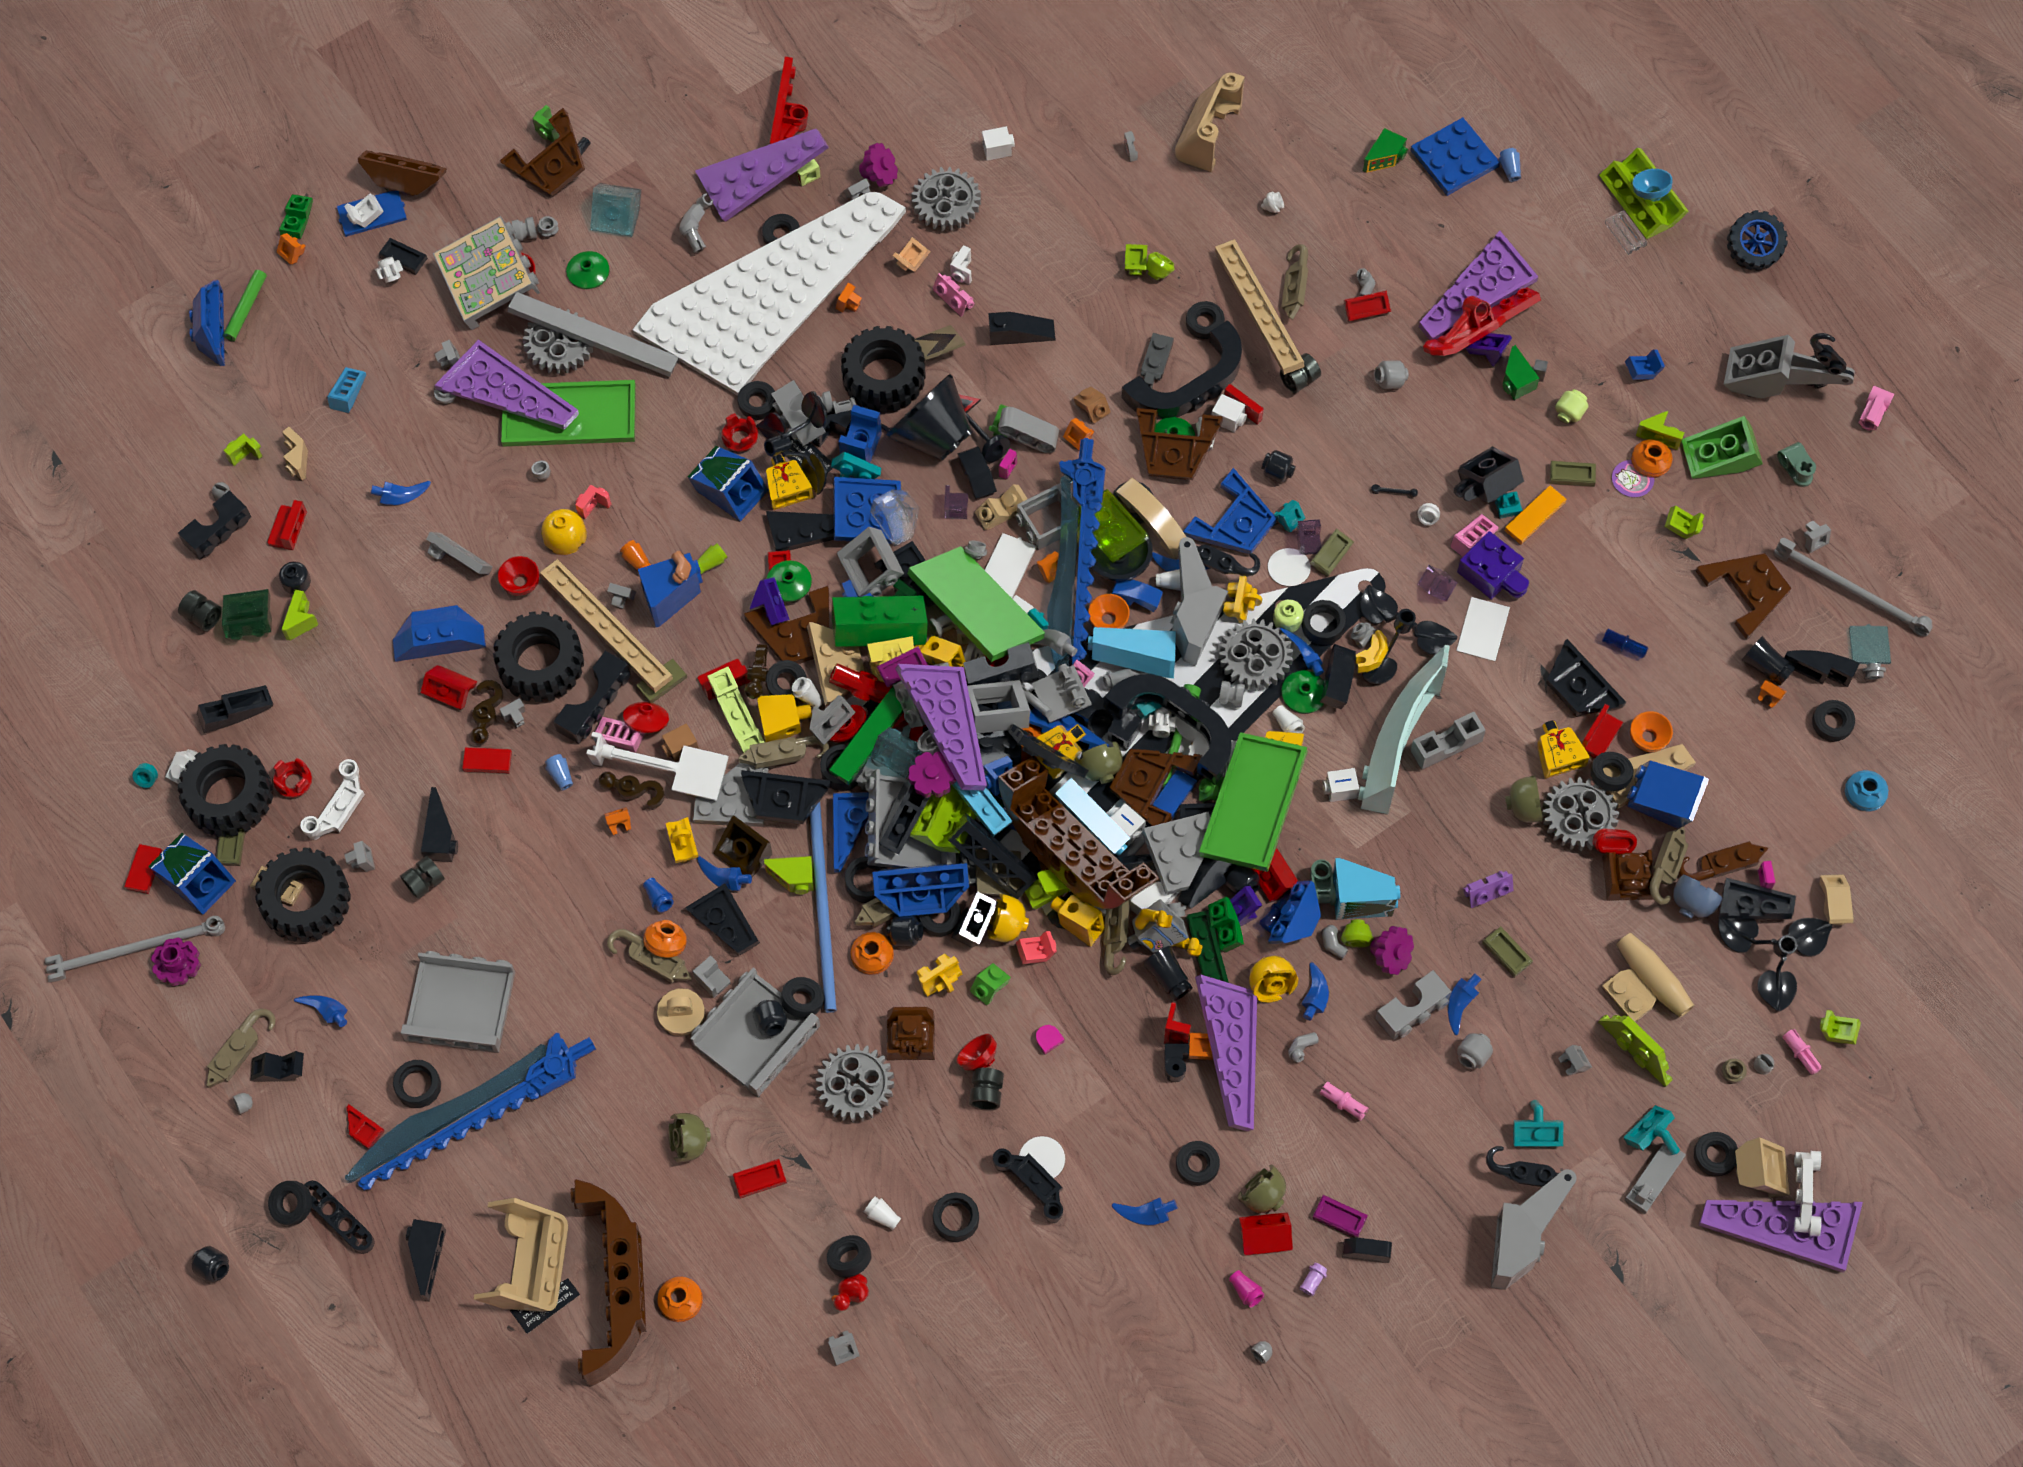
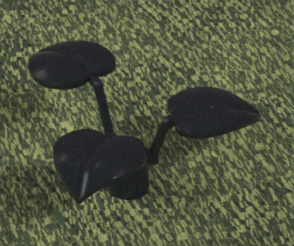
M811 391L804 396L801 404L802 412L807 417L804 423L785 433L786 426L784 421L777 413L773 412L769 413L756 427L767 438L764 442V449L768 456L773 457L782 454L783 457H804L801 469L816 494L819 495L823 491L827 480L826 468L821 458L817 454L809 456L807 453L788 452L789 448H791V440L788 436L810 423L816 428H821L826 424L827 413L825 406L817 393Z
M1368 585L1363 592L1360 603L1363 617L1375 625L1383 621L1389 623L1395 620L1394 628L1396 630L1381 665L1372 671L1362 672L1364 679L1369 683L1383 684L1394 677L1397 671V663L1389 658L1388 655L1398 636L1410 632L1411 628L1413 636L1418 637L1417 646L1419 649L1430 655H1436L1445 645L1451 646L1458 638L1451 630L1436 622L1422 621L1417 624L1415 622L1416 615L1410 609H1402L1397 612L1398 605L1396 601L1387 593L1377 590L1371 585Z
M1719 918L1718 927L1725 945L1738 953L1747 952L1751 947V943L1755 945H1773L1774 953L1781 957V960L1776 968V972L1768 970L1759 977L1757 988L1762 999L1774 1010L1780 1012L1791 1004L1797 992L1795 976L1788 971L1781 972L1784 962L1796 949L1804 956L1812 957L1820 954L1827 945L1832 924L1816 918H1801L1790 925L1788 935H1784L1778 940H1755L1754 938L1759 933V927L1755 919Z

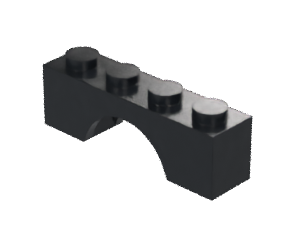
M606 650L592 668L594 676L598 681V689L595 695L582 704H566L553 721L557 732L580 744L583 738L586 739L589 736L595 721H599L602 718L608 703H612L615 700L619 688L628 682L631 675L628 663Z

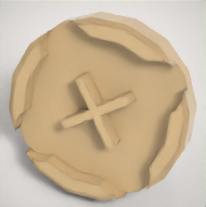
M676 989L662 997L658 1004L657 1016L660 1025L668 1033L674 1036H686L692 1034L698 1025H702L705 1018V1008L702 999L697 993L689 989Z

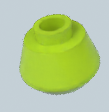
M1158 252L1148 255L1147 270L1149 271L1148 275L1156 280H1159V278L1164 279L1175 270L1174 263L1166 256Z
M1359 919L1351 920V923L1346 925L1341 936L1342 942L1349 947H1367L1374 940L1369 925L1365 924L1364 920Z

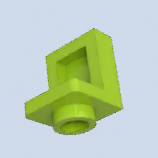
M1126 244L1125 271H1129V275H1142V272H1146L1147 245Z
M244 433L236 440L231 441L223 450L228 461L233 466L250 452L258 459L262 457L259 450L261 448L260 444L253 437L249 439Z
M1675 505L1669 510L1665 527L1684 539H1688L1699 534L1702 530L1704 514L1698 513L1693 516Z
M1827 1010L1825 1018L1821 1019L1820 1030L1827 1041L1856 1045L1861 1022L1855 1018L1835 1016L1833 1011Z

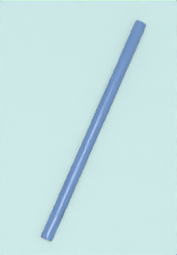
M819 802L810 814L824 1009L826 1013H833L837 1009L821 805Z

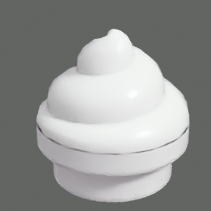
M1269 192L1263 200L1261 208L1269 212H1280V209L1284 208L1281 194L1279 192Z
M1426 503L1419 507L1417 516L1422 524L1430 526L1439 520L1440 510L1436 505Z

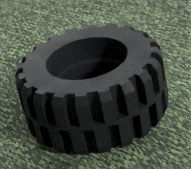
M875 326L873 330L865 329L861 331L860 336L855 335L851 338V343H847L844 348V353L841 357L843 385L845 391L848 392V396L850 398L854 397L857 405L860 407L867 406L870 410H881V413H887V410L890 409L897 411L900 410L902 405L904 407L910 405L911 399L916 400L920 395L919 391L923 390L924 379H926L924 353L919 342H915V338L911 334L905 335L904 330L900 328L894 330L893 326H886V328ZM878 359H891L903 366V370L897 376L886 380L874 379L864 373L866 366Z
M536 611L529 612V616L523 617V615L516 617L517 620L515 622L509 621L505 625L506 630H501L497 635L499 640L495 641L493 647L496 669L505 688L510 689L511 694L516 697L521 695L522 700L530 701L531 698L535 702H543L542 699L548 698V701L555 700L554 696L558 694L560 696L565 695L568 687L572 689L576 685L575 678L579 679L581 677V668L584 666L582 647L575 629H572V625L567 620L562 621L561 616L554 614L551 617L549 612L544 611L541 614H536ZM550 644L560 650L557 659L547 668L528 670L518 664L521 654L533 645Z
M219 744V748L214 749L211 746L206 748V752L202 754L200 752L194 756L195 759L193 761L189 760L185 765L186 772H181L179 777L181 782L178 783L177 790L180 794V803L198 829H203L207 834L213 835L215 832L218 837H225L226 833L235 836L238 835L239 829L243 828L246 832L251 829L250 826L255 823L257 825L262 820L260 816L267 814L269 810L267 804H271L273 799L271 793L273 786L270 777L257 755H253L252 751L247 748L241 749L239 745L234 744L231 747H228L227 744ZM226 777L245 779L242 792L234 800L224 804H212L206 801L209 789L217 781Z
M306 847L303 848V851H298L297 848L290 849L289 854L284 855L282 852L277 855L278 859L276 861L270 860L266 864L268 869L266 871L261 870L258 876L261 882H257L255 886L257 892L255 896L256 903L271 930L274 929L275 933L280 937H285L286 935L288 940L294 942L297 941V938H300L302 942H309L311 937H315L318 940L323 938V933H332L335 930L333 926L336 923L340 925L343 922L342 913H348L349 905L347 902L351 900L348 882L336 861L331 856L326 857L323 851L317 849L313 853L311 848ZM311 878L323 883V896L312 908L305 911H291L283 907L281 896L291 885L292 881Z

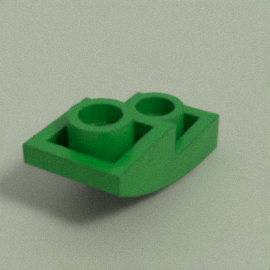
M291 195L285 207L286 216L279 228L280 236L288 233L291 237L302 238L312 208V197Z
M1224 897L1209 904L1211 927L1217 928L1220 950L1228 952L1243 945L1241 927L1230 899Z

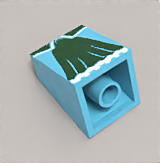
M1335 858L1332 872L1336 895V920L1393 916L1394 909L1398 908V900H1400V886L1395 885V877L1341 858Z

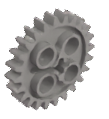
M940 167V172L938 173L932 169L931 176L924 173V180L919 178L918 185H914L912 207H914V213L919 214L920 221L925 219L926 226L933 223V229H936L940 225L942 231H944L946 226H949V229L952 231L953 225H957L958 228H961V222L968 225L969 218L975 219V212L979 213L981 191L978 190V183H974V177L968 178L967 172L961 175L959 168L952 172L951 167H949L944 172V169Z
M528 322V329H524L523 344L524 352H527V358L532 359L533 365L539 363L540 370L548 367V373L552 369H556L557 374L560 373L561 369L568 373L569 367L576 371L577 363L584 366V359L589 360L590 353H593V346L579 340L571 342L576 339L537 323Z
M1252 619L1250 625H1248L1246 620H1243V627L1236 623L1234 626L1235 631L1228 629V636H1223V643L1219 645L1221 652H1219L1218 658L1221 659L1220 667H1226L1224 674H1232L1231 682L1238 679L1239 684L1247 683V689H1250L1251 685L1255 684L1256 689L1259 690L1260 684H1263L1268 689L1270 681L1277 685V677L1282 680L1284 679V672L1288 673L1289 665H1292L1293 658L1291 656L1293 655V649H1289L1291 641H1286L1287 635H1280L1281 627L1274 630L1272 629L1273 622L1265 626L1264 619L1261 620L1260 624H1256L1255 619ZM1255 637L1258 638L1260 641L1253 642L1250 640V638ZM1273 651L1277 655L1270 656L1267 654V652ZM1235 653H1243L1245 656L1237 657ZM1256 666L1260 667L1262 670L1254 671L1252 668Z
M1581 777L1578 778L1577 783H1574L1572 778H1569L1567 785L1560 781L1559 788L1553 786L1552 793L1547 794V801L1543 803L1542 807L1545 809L1542 812V816L1547 817L1544 819L1543 825H1550L1547 833L1555 832L1553 840L1561 838V846L1568 842L1570 843L1571 850L1575 845H1578L1580 851L1583 850L1584 845H1587L1588 849L1592 850V839L1595 833L1604 828L1615 829L1614 827L1618 824V820L1615 819L1619 815V812L1615 811L1618 804L1615 802L1610 803L1614 795L1606 796L1607 790L1598 789L1599 786L1596 784L1594 786L1591 785L1590 778H1588L1586 783H1582ZM1589 798L1593 801V803L1588 804L1584 802L1583 799ZM1561 803H1566L1570 805L1571 808H1563L1561 806ZM1590 819H1596L1600 824L1595 825L1591 823ZM1568 824H1574L1578 829L1572 830L1568 827Z
M856 1044L855 1050H851L850 1046L846 1045V1052H842L840 1048H837L838 1055L834 1056L829 1053L830 1062L823 1060L822 1065L825 1069H818V1074L821 1077L816 1078V1084L821 1086L816 1088L817 1094H823L819 1097L820 1102H827L825 1104L826 1111L833 1108L832 1114L834 1117L841 1113L843 1121L847 1115L851 1117L852 1122L855 1121L856 1116H859L863 1122L865 1114L874 1118V1110L879 1113L882 1112L880 1104L888 1106V1100L885 1097L893 1096L892 1091L889 1090L895 1086L894 1082L890 1081L894 1078L893 1072H888L891 1069L890 1063L884 1064V1055L877 1058L878 1050H874L870 1054L869 1046H866L863 1051L860 1050L859 1044ZM850 1063H855L858 1065V1068L854 1071H849L846 1069V1066ZM839 1071L842 1072L846 1077H844L843 1075L837 1074V1072H839ZM869 1076H876L878 1078L875 1083L866 1082ZM857 1080H859L860 1085L855 1083L853 1086H851V1081L856 1082ZM835 1083H843L845 1085L841 1090H834L832 1088ZM866 1090L872 1091L873 1094L870 1095L869 1093L866 1092ZM857 1095H862L865 1097V1099L860 1103H855L852 1101V1099Z

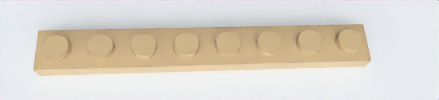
M1234 239L1215 246L1218 258L1283 374L1285 375L1303 368L1304 361L1236 240Z
M558 559L540 572L541 577L623 661L628 663L629 667L655 693L673 679L672 674Z

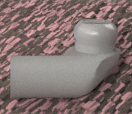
M1361 268L1356 272L1358 282L1362 286L1359 296L1372 294L1375 280L1370 272L1365 268Z
M1329 925L1322 932L1324 948L1343 959L1349 949L1338 943L1337 927Z
M1313 1032L1296 1037L1288 1050L1290 1059H1293L1296 1063L1303 1061L1305 1056L1303 1050L1307 1046L1318 1043L1317 1034Z

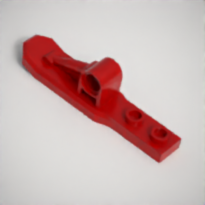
M785 56L770 144L793 137L797 132H802L807 127V108L801 104L786 102L787 96H792L793 84H790V79H795L796 67L792 66V57Z
M1528 287L1522 288L1516 294L1501 300L1499 304L1492 308L1488 302L1476 296H1468L1462 305L1463 314L1453 324L1452 329L1437 339L1427 340L1423 345L1424 352L1430 355L1445 356L1461 351L1501 327L1510 318L1541 301L1539 292Z

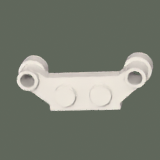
M347 759L340 763L339 772L344 781L320 817L317 819L314 816H308L301 821L300 826L303 833L311 840H317L322 835L335 830L340 832L365 794L360 789L359 768L354 760Z
M1810 1151V1153L1795 1152L1796 1182H1800V1189H1796L1795 1202L1800 1204V1217H1795L1794 1232L1809 1233V1236L1820 1237L1821 1217L1812 1216L1813 1170L1820 1171L1821 1151Z

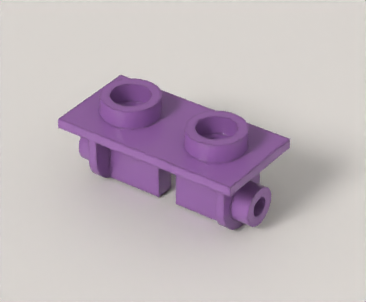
M1498 871V873L1485 877L1487 884H1484L1482 879L1467 884L1463 891L1466 897H1470V907H1476L1514 891L1512 874H1508L1507 871Z

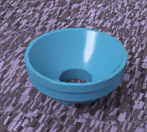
M1648 169L1634 177L1633 189L1638 196L1645 200L1658 201L1670 192L1673 179L1671 174L1665 170Z
M1858 771L1848 779L1845 785L1847 800L1853 807L1861 811L1870 812L1878 810L1885 804L1888 798L1889 790L1886 781L1874 771ZM1863 782H1874L1876 790L1867 791L1863 786Z

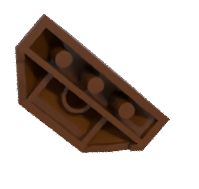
M365 150L358 157V163L377 186L384 187L388 191L397 190L405 192V194L411 196L420 194L437 182L447 170V168L436 164L387 153H375L369 150Z

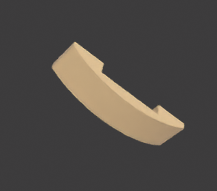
M1131 478L1115 493L1129 509L1133 508L1161 540V546L1173 559H1176L1179 556L1178 546L1180 540L1185 538L1186 535L1165 507L1144 486Z

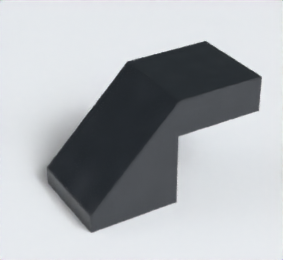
M851 410L827 415L826 424L823 426L826 432L812 440L813 444L821 447L832 431L839 435L847 436L851 424Z
M978 446L957 453L963 473L969 479L974 498L977 499L997 492L991 471Z
M294 1051L285 1056H279L265 1052L253 1057L250 1081L283 1082L301 1077L304 1053Z

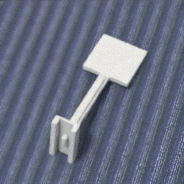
M592 732V738L596 746L593 747V750H587V755L592 764L602 766L604 758H615L675 772L672 791L717 801L729 756L683 746L680 760L676 763L617 749L615 746L608 745L601 733Z

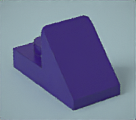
M1489 333L1467 346L1466 350L1469 354L1486 355L1494 367L1505 352L1512 337L1510 335Z
M775 577L759 582L750 605V610L765 606L766 616L770 620L771 625L790 620Z
M1245 886L1230 899L1240 927L1257 918L1255 911L1262 906V903L1251 886Z

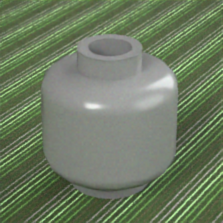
M1399 360L1382 361L1374 370V380L1382 389L1401 388L1409 375L1408 369Z
M1482 1033L1468 1034L1457 1049L1459 1062L1468 1069L1482 1068L1493 1053L1490 1039Z

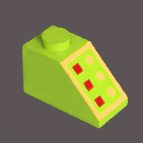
M811 856L764 859L766 872L790 893L807 894L809 891H814Z

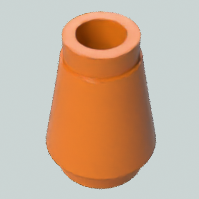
M631 540L620 549L622 558L637 571L640 568L651 565L640 543Z

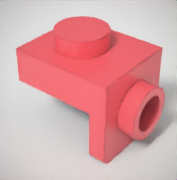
M590 485L585 493L580 494L576 500L575 506L578 515L586 519L597 503L609 508L611 506L609 493L601 487L596 488Z
M1045 931L1040 937L1023 938L1016 942L1022 964L1047 962L1057 951L1056 942L1052 938L1050 931Z

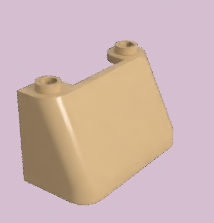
M1226 73L1201 93L1175 148V156L1179 161L1212 172L1216 162L1214 152L1219 132L1217 126L1212 121L1214 116L1225 119L1226 115L1230 112L1239 114L1242 107L1244 76Z

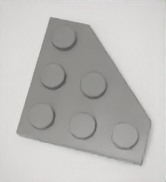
M739 763L724 775L717 801L702 797L695 798L694 823L728 825L731 817L734 815L748 826L764 827V820L756 819L741 778V770L769 773V767L755 769V766Z
M1209 812L1143 829L1142 834L1166 895L1189 888L1204 858L1199 855V850L1211 818Z

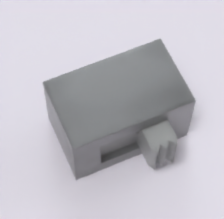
M1536 359L1535 365L1532 368L1539 376V381L1543 382L1548 361Z

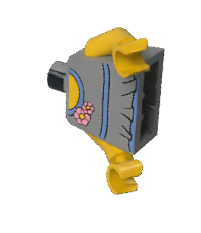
M1161 899L1157 900L1147 909H1142L1132 921L1135 933L1129 936L1127 941L1133 950L1145 945L1152 952H1157L1167 946H1176L1187 949V953L1192 956H1200L1202 945L1199 944V940L1197 938L1189 939L1183 919Z

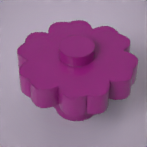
M875 143L870 145L869 150L864 152V160L859 165V172L864 179H869L872 182L876 181L879 187H886L892 185L893 180L897 179L898 168L894 164L895 157L889 148L885 149L883 143Z
M924 752L915 758V765L909 767L910 784L915 785V792L925 798L930 797L932 794L940 798L950 792V785L956 783V779L941 752H936L933 756L929 752Z
M1391 926L1389 931H1383L1381 936L1375 937L1371 942L1370 951L1376 958V964L1382 967L1383 973L1398 975L1401 969H1407L1408 964L1412 960L1411 952L1414 949L1413 937L1408 934L1406 928Z
M179 937L167 939L164 942V947L158 946L154 950V954L151 957L154 963L152 971L163 983L169 981L172 986L186 984L188 977H195L201 967V963L197 959L200 953L191 941L183 943Z

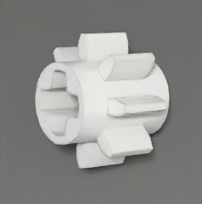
M388 257L377 262L379 268H376L375 271L379 279L384 278L385 282L388 283L401 277L399 272L403 271L399 260L394 261L393 257Z
M1156 710L1154 715H1149L1148 730H1153L1152 734L1156 737H1168L1170 732H1175L1176 717H1171L1172 713L1168 710Z

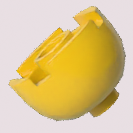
M568 509L555 510L542 523L541 534L544 544L547 548L553 550L555 554L568 555L575 553L579 550L578 547L586 541L587 531L584 521L574 511Z
M1000 894L1001 900L996 899L998 904L989 924L993 925L992 931H987V936L995 941L1010 942L1016 939L1021 931H1026L1029 918L1025 917V908L1018 899Z
M1269 956L1259 960L1252 967L1249 977L1250 987L1254 995L1257 996L1259 1001L1267 1003L1281 1000L1282 997L1279 995L1286 992L1290 995L1297 987L1299 980L1291 963L1280 956Z

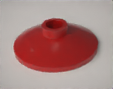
M637 702L629 705L624 710L623 720L629 728L635 731L653 733L664 729L668 725L669 714L663 707L655 703Z
M850 705L855 713L829 740L832 742H843L857 734L865 723V710L859 705Z

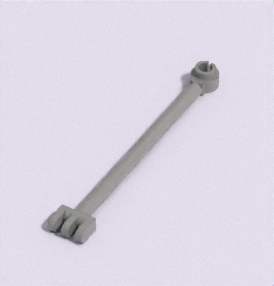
M1786 538L1780 539L1773 552L1775 557L1784 562L1788 558L1793 559L1907 623L1913 632L1919 636L1925 637L1930 633L1933 625L1929 617L1921 616L1918 618L1917 616L1909 615L1795 551L1796 544Z
M211 916L199 926L63 961L60 954L50 956L44 959L45 964L50 965L46 967L47 973L50 974L48 975V982L66 979V970L164 945L167 939L179 937L183 940L202 934H210L215 937L220 936L225 931V923L219 916ZM218 922L215 927H210L211 923Z

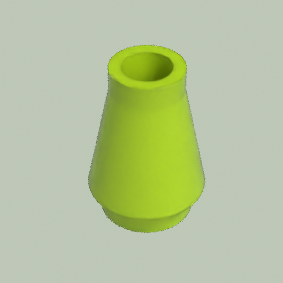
M718 543L714 546L710 545L697 560L701 571L700 574L725 563L724 560L728 558Z

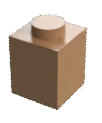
M687 723L662 735L664 744L661 745V748L666 757L671 756L676 763L680 760L683 746L699 749L697 740Z

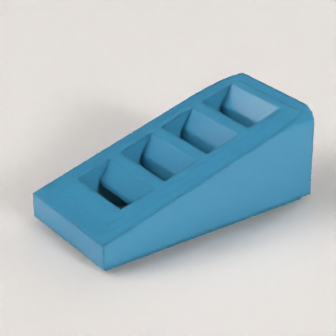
M345 367L327 396L329 407L333 410L349 413L364 382L366 372Z

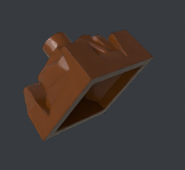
M1647 850L1645 853H1624L1616 855V852H1606L1603 855L1607 901L1654 900L1650 894V883L1652 880L1651 850Z
M892 1007L887 1011V1061L935 1060L934 1010L928 1007Z

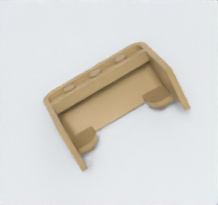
M517 1198L488 1202V1208L506 1213L505 1228L510 1235L517 1237L518 1241L511 1284H500L494 1292L474 1294V1300L502 1309L539 1312L553 1310L558 1303L568 1232L566 1218L562 1214Z

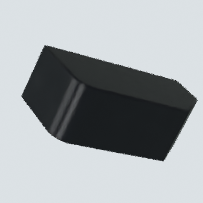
M1358 1237L1344 1239L1342 1257L1389 1263L1392 1242Z

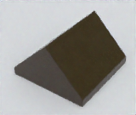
M734 815L731 817L713 852L731 867H740L742 874H750L752 877L764 865V859H769L773 855L770 842Z

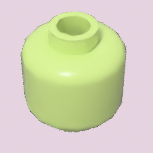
M1575 389L1565 391L1555 405V409L1559 413L1557 417L1565 423L1570 421L1578 422L1589 407L1586 401L1587 397Z
M1289 599L1278 603L1274 610L1273 622L1275 627H1281L1290 632L1297 631L1303 622L1304 611L1302 606L1298 602Z

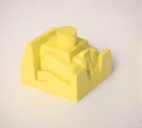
M913 636L867 644L872 674L879 681L884 682L877 666L913 649Z

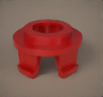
M735 413L725 418L726 425L722 430L724 445L735 452H744L751 449L758 440V430L753 418L748 416L747 419H738ZM744 431L748 436L741 439L740 443L732 440L734 433Z
M296 758L295 761L287 763L279 760L273 767V770H275L273 778L274 787L282 796L288 798L299 797L310 788L312 774L301 759ZM297 774L301 776L302 779L295 785V788H288L286 786V779L290 775Z

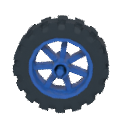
M1759 210L1752 211L1751 213L1747 212L1742 217H1739L1730 228L1727 236V248L1731 251L1730 256L1732 259L1738 261V265H1744L1748 270L1756 269V271H1759L1763 268L1771 267L1784 254L1788 244V240H1786L1788 235L1787 231H1784V224L1779 222L1775 215L1771 216L1769 212H1759ZM1755 227V235L1747 228ZM1760 228L1766 230L1767 232H1760ZM1743 232L1751 239L1742 240ZM1770 234L1772 242L1765 240V237ZM1749 244L1751 247L1750 251L1744 245ZM1762 245L1772 248L1766 253ZM1758 248L1760 254H1754V249Z

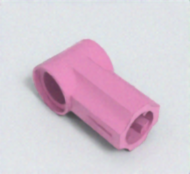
M1873 386L1865 403L1867 405L1858 422L1862 428L1868 431L1877 429L1884 412L1887 411L1893 399V393Z

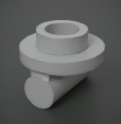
M1359 623L1353 628L1351 638L1359 648H1364L1376 630L1369 623Z

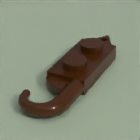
M1749 841L1708 853L1701 860V871L1692 874L1684 869V864L1690 859L1687 856L1683 859L1679 875L1680 877L1686 875L1697 881H1702L1757 866L1760 858L1767 852L1768 847L1754 845Z

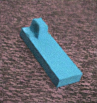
M957 780L956 783L952 784L993 837L1012 823L1011 818L987 788L984 791L962 790Z

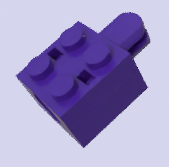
M1490 531L1459 562L1457 573L1491 600L1502 589L1506 590L1513 597L1520 598L1526 594L1529 586V580L1519 573L1524 558Z

